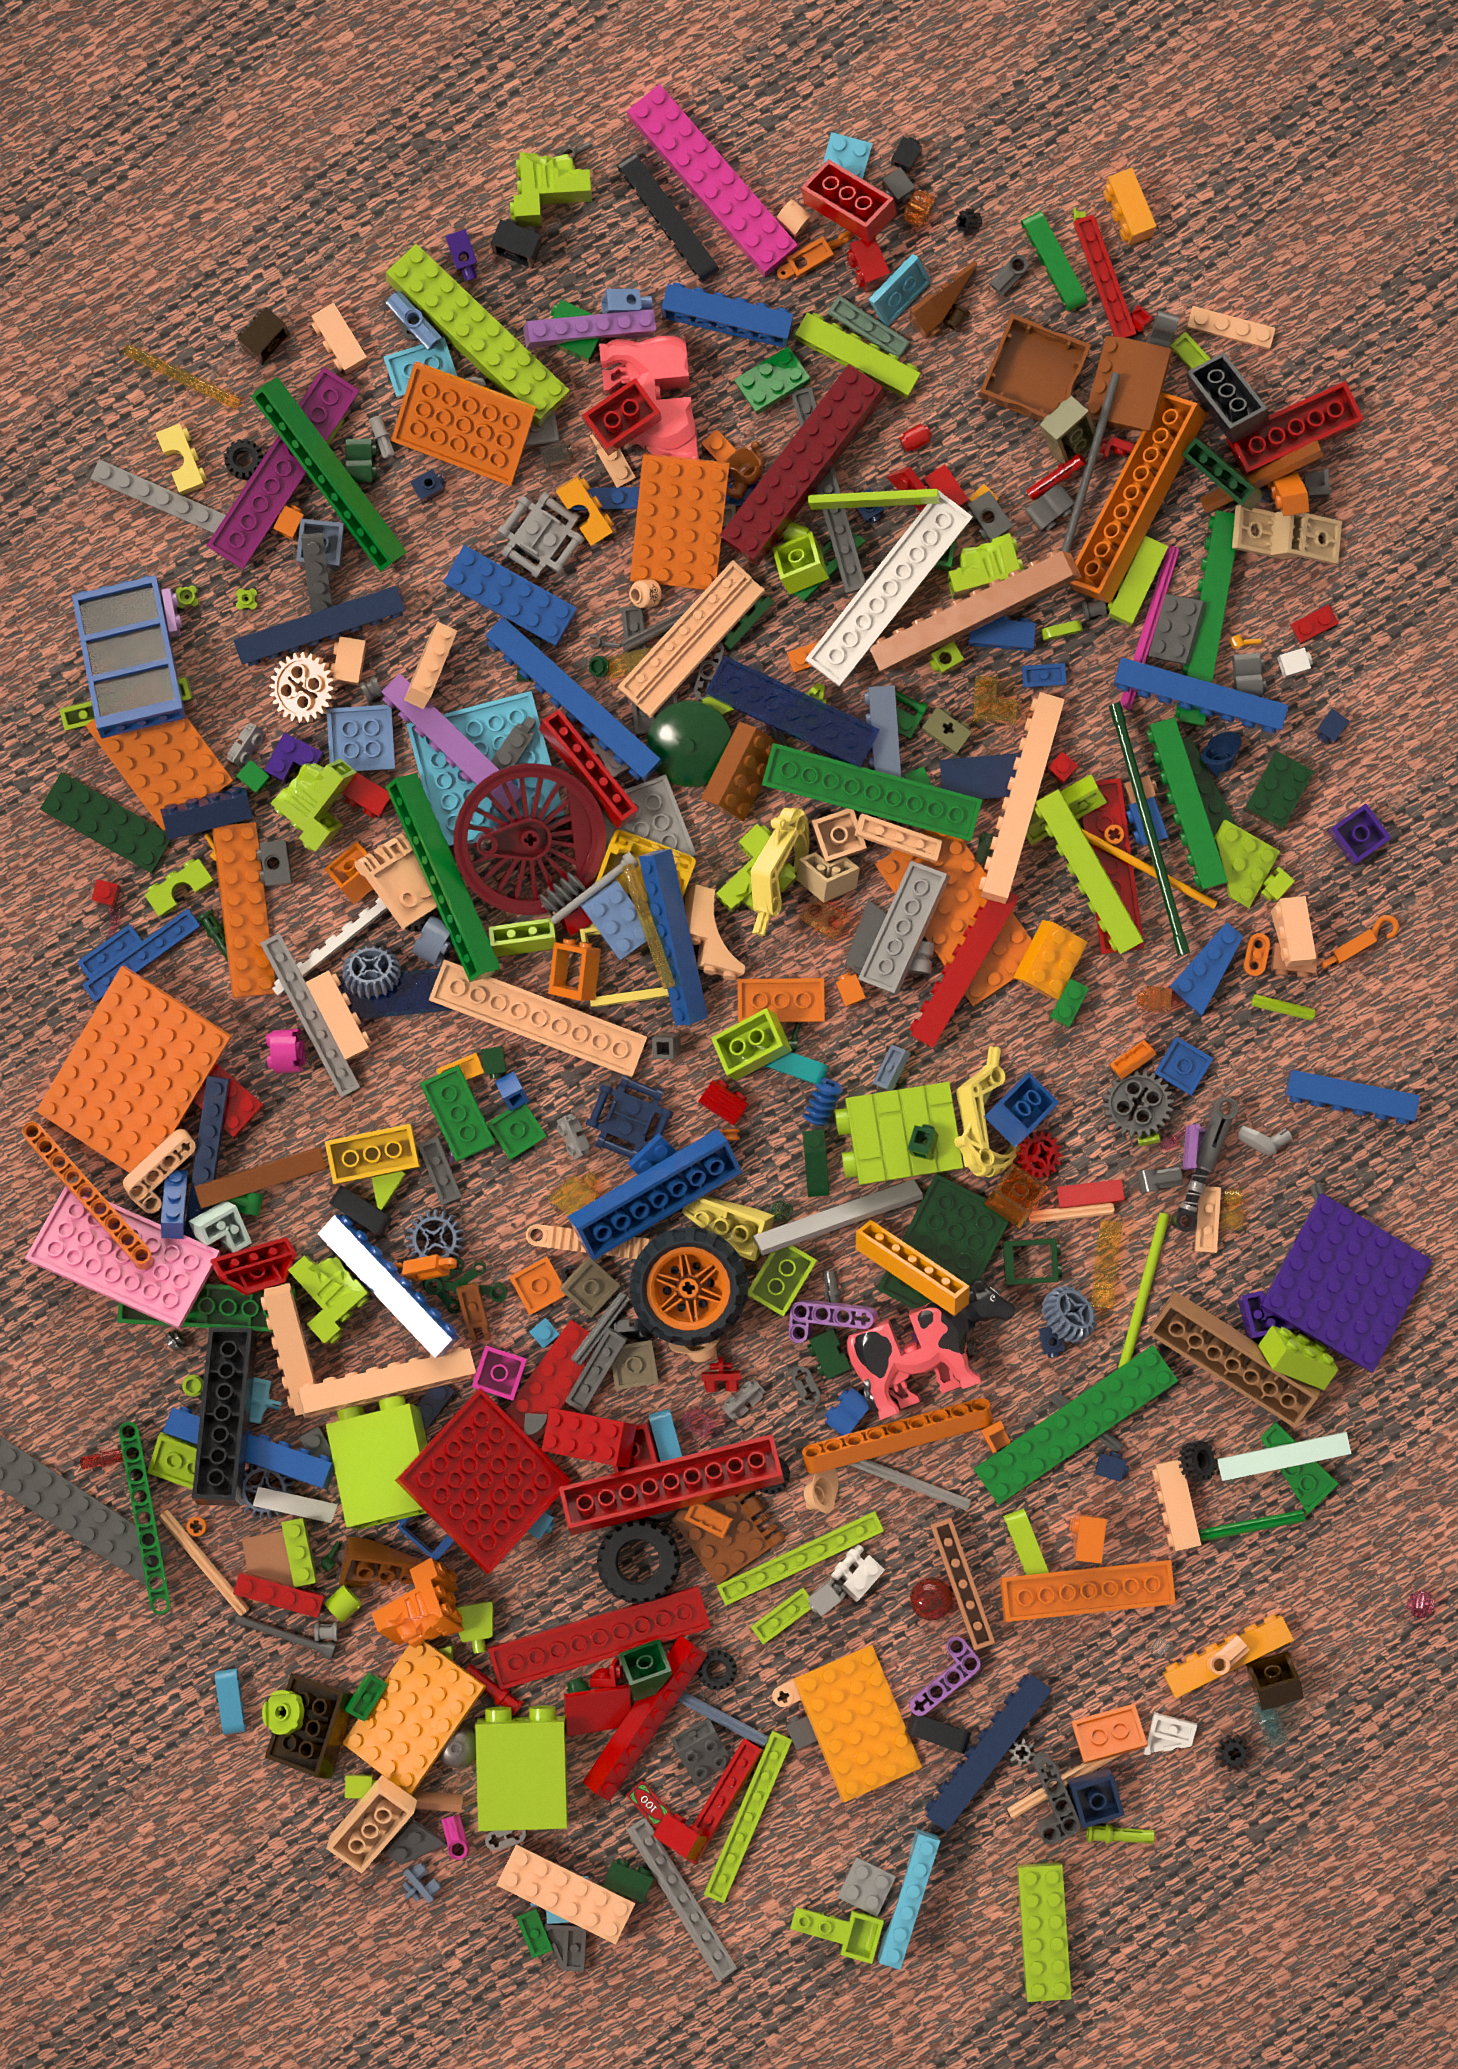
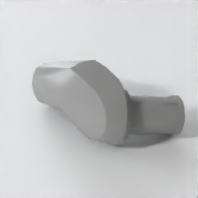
M1242 1126L1238 1133L1240 1141L1268 1156L1275 1155L1278 1148L1293 1140L1286 1128L1272 1137H1267L1245 1126Z

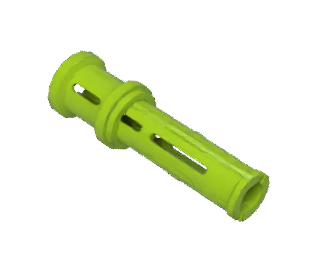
M1106 1824V1826L1094 1825L1087 1827L1086 1840L1088 1843H1091V1841H1105L1106 1844H1109L1112 1841L1153 1844L1154 1830L1116 1828L1110 1824Z

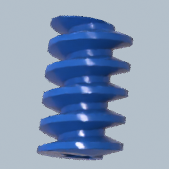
M822 1077L820 1079L823 1084H815V1087L820 1091H812V1095L816 1099H809V1103L813 1106L807 1105L805 1109L809 1113H803L802 1115L805 1120L818 1126H825L830 1122L829 1117L833 1115V1109L836 1108V1102L840 1098L839 1094L843 1092V1087L839 1083Z

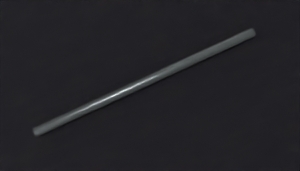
M1112 372L1061 549L1064 552L1070 553L1121 374Z

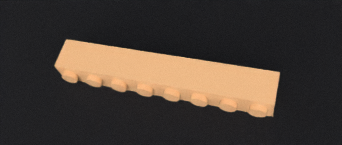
M458 1347L452 1349L451 1353L438 1358H434L431 1354L430 1358L421 1359V1357H415L404 1364L394 1362L388 1364L387 1368L383 1369L373 1367L367 1369L366 1373L358 1374L357 1372H351L340 1379L330 1377L324 1379L323 1383L319 1384L314 1382L305 1383L298 1390L304 1418H309L344 1408L380 1401L389 1397L402 1396L474 1379L476 1371L470 1348Z

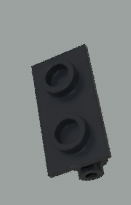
M629 1319L615 1320L610 1328L625 1336L628 1340L637 1339L643 1342L654 1338V1334L639 1319H634V1327H630Z

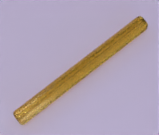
M126 344L122 352L124 356L233 409L239 406V397L130 344Z
M627 864L622 867V871L663 989L675 986V982L634 864Z

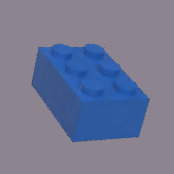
M1028 1072L984 1117L1007 1141L1016 1147L1054 1109L1059 1101Z

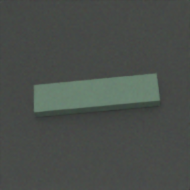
M838 295L827 312L828 315L867 341L878 346L887 354L891 353L899 359L910 344V341L840 295Z

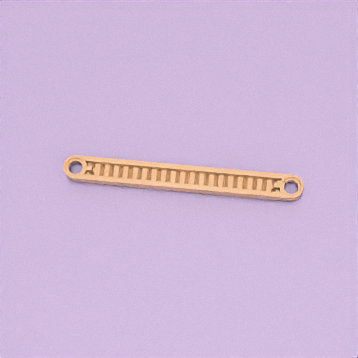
M540 1224L532 1225L527 1229L526 1239L531 1245L586 1253L574 1229ZM534 1229H540L543 1232V1238L540 1241L532 1240L531 1232ZM632 1237L603 1255L637 1259L640 1252L653 1239ZM694 1262L692 1264L693 1267L701 1268V1265L698 1262Z

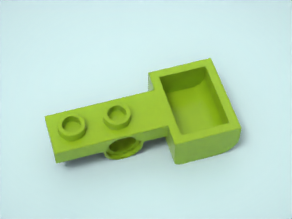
M796 1907L790 1929L842 1944L840 1955L872 1964L884 1920L873 1915L851 1910L849 1921H845L832 1915L828 1917L824 1916V1913L821 1912L817 1913Z

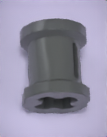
M1104 601L1082 602L1085 620L1099 615L1107 616Z

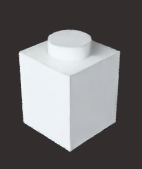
M1305 648L1282 654L1277 658L1284 679L1309 671L1311 669L1310 665L1313 664L1309 652L1306 653Z

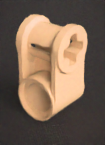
M793 1679L777 1687L772 1694L773 1701L780 1707H786L801 1701ZM780 1691L788 1693V1696H786L787 1701L777 1700V1697L780 1696Z

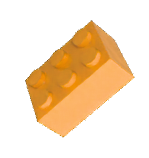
M1133 168L1109 176L1103 195L1106 202H1110L1113 210H1111L1113 220L1115 223L1119 222L1121 229L1119 233L1122 241H1127L1128 246L1152 238L1157 226Z
M1042 920L1013 978L1046 997L1059 1000L1088 942L1054 922Z

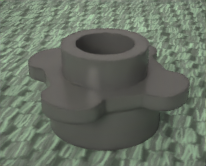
M172 1330L167 1333L165 1341L173 1351L187 1347L185 1337L180 1332Z

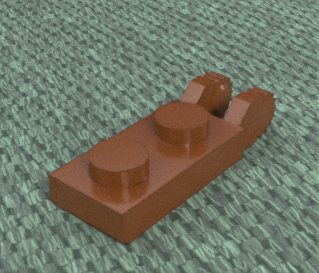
M478 1282L458 1286L456 1291L466 1329L469 1330L472 1343H478V1335L475 1329L478 1327H482L485 1341L491 1340L489 1322Z

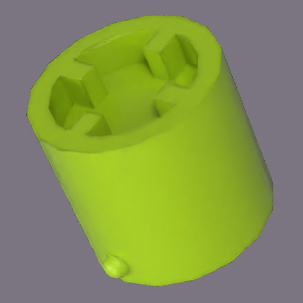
M344 1584L324 1602L329 1611L342 1623H345L363 1605L357 1596Z

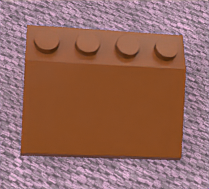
M1106 336L1087 406L1093 424L1095 426L1098 424L1112 372L1121 375L1106 427L1152 432L1173 349L1128 338Z

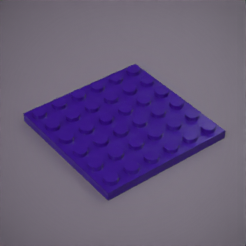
M1321 1193L1264 1296L1260 1307L1372 1373L1425 1276L1432 1259Z

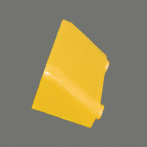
M616 830L608 846L596 882L617 867L623 859L622 856L629 851L640 864L639 856L655 850L672 848L624 830ZM672 849L683 898L696 860L686 853ZM641 865L634 870L624 871L614 879L618 881L627 894L648 901Z

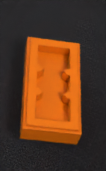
M1142 1040L1110 1063L1109 1066L1122 1080L1157 1054L1145 1040Z
M702 1503L690 1506L684 1520L722 1539L733 1520Z

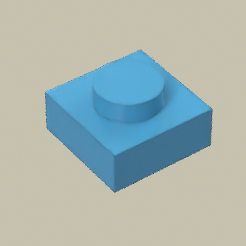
M547 1318L529 1331L542 1348H545L560 1335Z

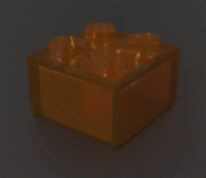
M1012 1163L984 1204L1020 1229L1049 1187Z

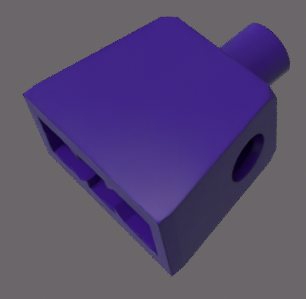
M466 229L445 236L456 271H462L465 282L476 279L477 275L474 266L477 265V261ZM466 254L468 260L462 262L459 256Z

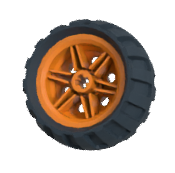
M695 1227L673 1229L662 1233L650 1241L637 1257L630 1277L631 1302L639 1320L658 1338L681 1346L702 1345L723 1336L740 1318L748 1296L746 1269L734 1247L721 1236ZM694 1262L700 1263L701 1268L699 1270L692 1268ZM672 1266L679 1268L677 1274L671 1273L670 1269ZM708 1279L714 1280L715 1285L713 1287L707 1286L706 1282ZM685 1282H690V1285L695 1286V1289H692V1293L683 1290L682 1286L686 1285ZM669 1286L672 1290L669 1295L663 1293V1288ZM702 1299L707 1301L705 1308L699 1306V1301ZM679 1303H683L686 1306V1309L682 1312L677 1309Z

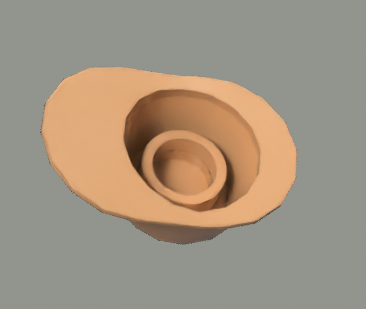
M719 1338L697 1346H681L669 1343V1347L672 1351L687 1354L692 1361L701 1363L717 1358L716 1345L719 1342Z
M836 1469L815 1473L813 1480L805 1486L804 1498L807 1509L820 1510L825 1514L830 1513L834 1509L839 1487Z

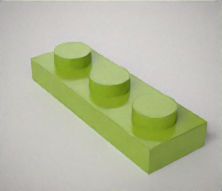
M803 1587L750 1626L763 1645L811 1609L808 1600L810 1596Z

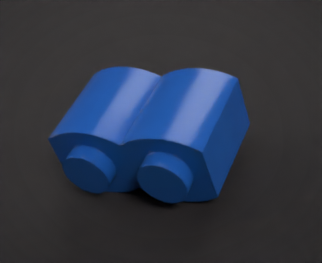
M845 1388L838 1397L840 1403L837 1407L831 1406L824 1415L827 1418L825 1423L842 1436L850 1434L869 1409L865 1397L853 1388L849 1391Z

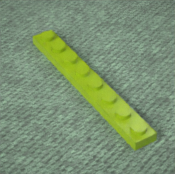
M873 1511L716 1586L725 1606L884 1532L876 1512Z
M772 1730L704 1892L705 1896L721 1903L725 1902L791 1745V1738Z

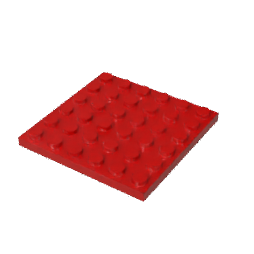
M481 1388L466 1401L395 1479L410 1497L486 1574L493 1571L560 1495L559 1487L569 1485L571 1482L569 1477Z

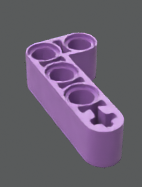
M803 1299L791 1307L789 1337L795 1343L804 1342L812 1336L813 1323L867 1329L877 1322L878 1313L874 1308L868 1306ZM799 1305L806 1308V1316L799 1313ZM820 1308L827 1310V1318H823L820 1315ZM842 1310H845V1311L848 1312V1314H849V1320H848V1321L842 1319V1317H841V1311H842ZM864 1314H866V1316L870 1318L868 1322H866L865 1318L856 1319L857 1316L861 1317ZM797 1327L804 1329V1337H800L797 1334Z
M952 1636L946 1643V1649L955 1662L910 1699L909 1708L913 1714L923 1716L980 1669L979 1658L960 1636ZM955 1640H959L962 1643V1649L958 1652H953L950 1649L951 1643ZM970 1657L976 1660L975 1667L972 1669L965 1668V1660ZM952 1671L959 1674V1679L955 1683H950L947 1680L948 1674ZM935 1685L942 1688V1693L938 1697H933L930 1694L931 1688ZM926 1692L929 1699L933 1702L929 1704L927 1700L923 1703V1710L919 1708L915 1710L914 1707L916 1705L914 1702L916 1700L922 1702L925 1699L923 1694Z

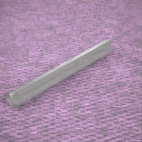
M870 1460L849 1464L963 1510H968L971 1504V1500Z

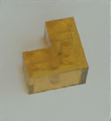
M975 677L972 722L1015 725L1018 700L996 698L997 677Z

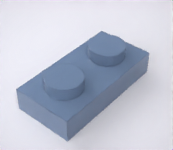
M891 1044L873 1084L885 1090L893 1091L911 1053Z

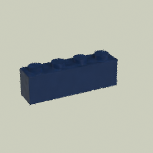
M233 787L228 789V792L220 794L218 792L210 793L205 798H191L185 803L178 805L169 804L160 809L168 840L253 818L244 787Z

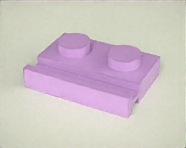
M170 588L163 589L162 596L168 631L172 637L181 636L182 620L181 616L177 615L176 607L179 606L177 594H174Z

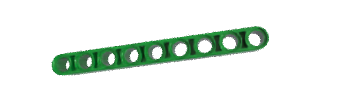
M125 1422L119 1428V1437L150 1607L156 1615L164 1616L171 1609V1601L140 1432L134 1423ZM128 1427L135 1429V1435L132 1438L123 1436L124 1430ZM130 1449H137L139 1451V1456L134 1460L127 1457ZM135 1470L143 1472V1477L139 1481L131 1479V1474ZM140 1491L147 1494V1499L142 1503L135 1501V1495ZM148 1513L151 1515V1520L148 1524H141L139 1522L141 1514ZM148 1534L155 1537V1542L151 1546L143 1544V1538ZM151 1556H156L159 1559L158 1565L154 1568L147 1566V1559ZM154 1578L162 1579L163 1585L160 1589H153L151 1587V1581ZM163 1599L167 1602L165 1610L157 1611L155 1609V1602L157 1600Z

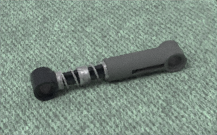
M1217 1098L1212 1105L1213 1112L1197 1153V1168L1194 1175H1191L1193 1179L1190 1180L1187 1186L1188 1193H1185V1201L1182 1202L1178 1210L1171 1216L1172 1226L1179 1231L1190 1232L1197 1226L1196 1211L1198 1208L1196 1206L1199 1205L1198 1200L1203 1195L1206 1186L1205 1181L1209 1178L1208 1173L1214 1171L1232 1120L1239 1110L1238 1103L1232 1098ZM1225 1102L1229 1105V1111L1226 1114L1221 1110ZM1183 1215L1188 1217V1223L1185 1226L1180 1224V1219Z

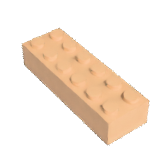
M516 1844L497 1883V1886L615 1945L636 1904Z

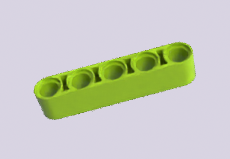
M1024 1508L1003 1516L1011 1539L1015 1544L1020 1562L1024 1567L1025 1575L1049 1573Z

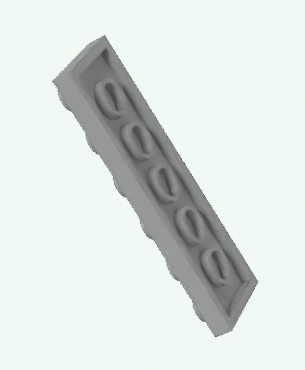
M910 861L858 979L860 981L898 995L949 881L950 876L948 874Z

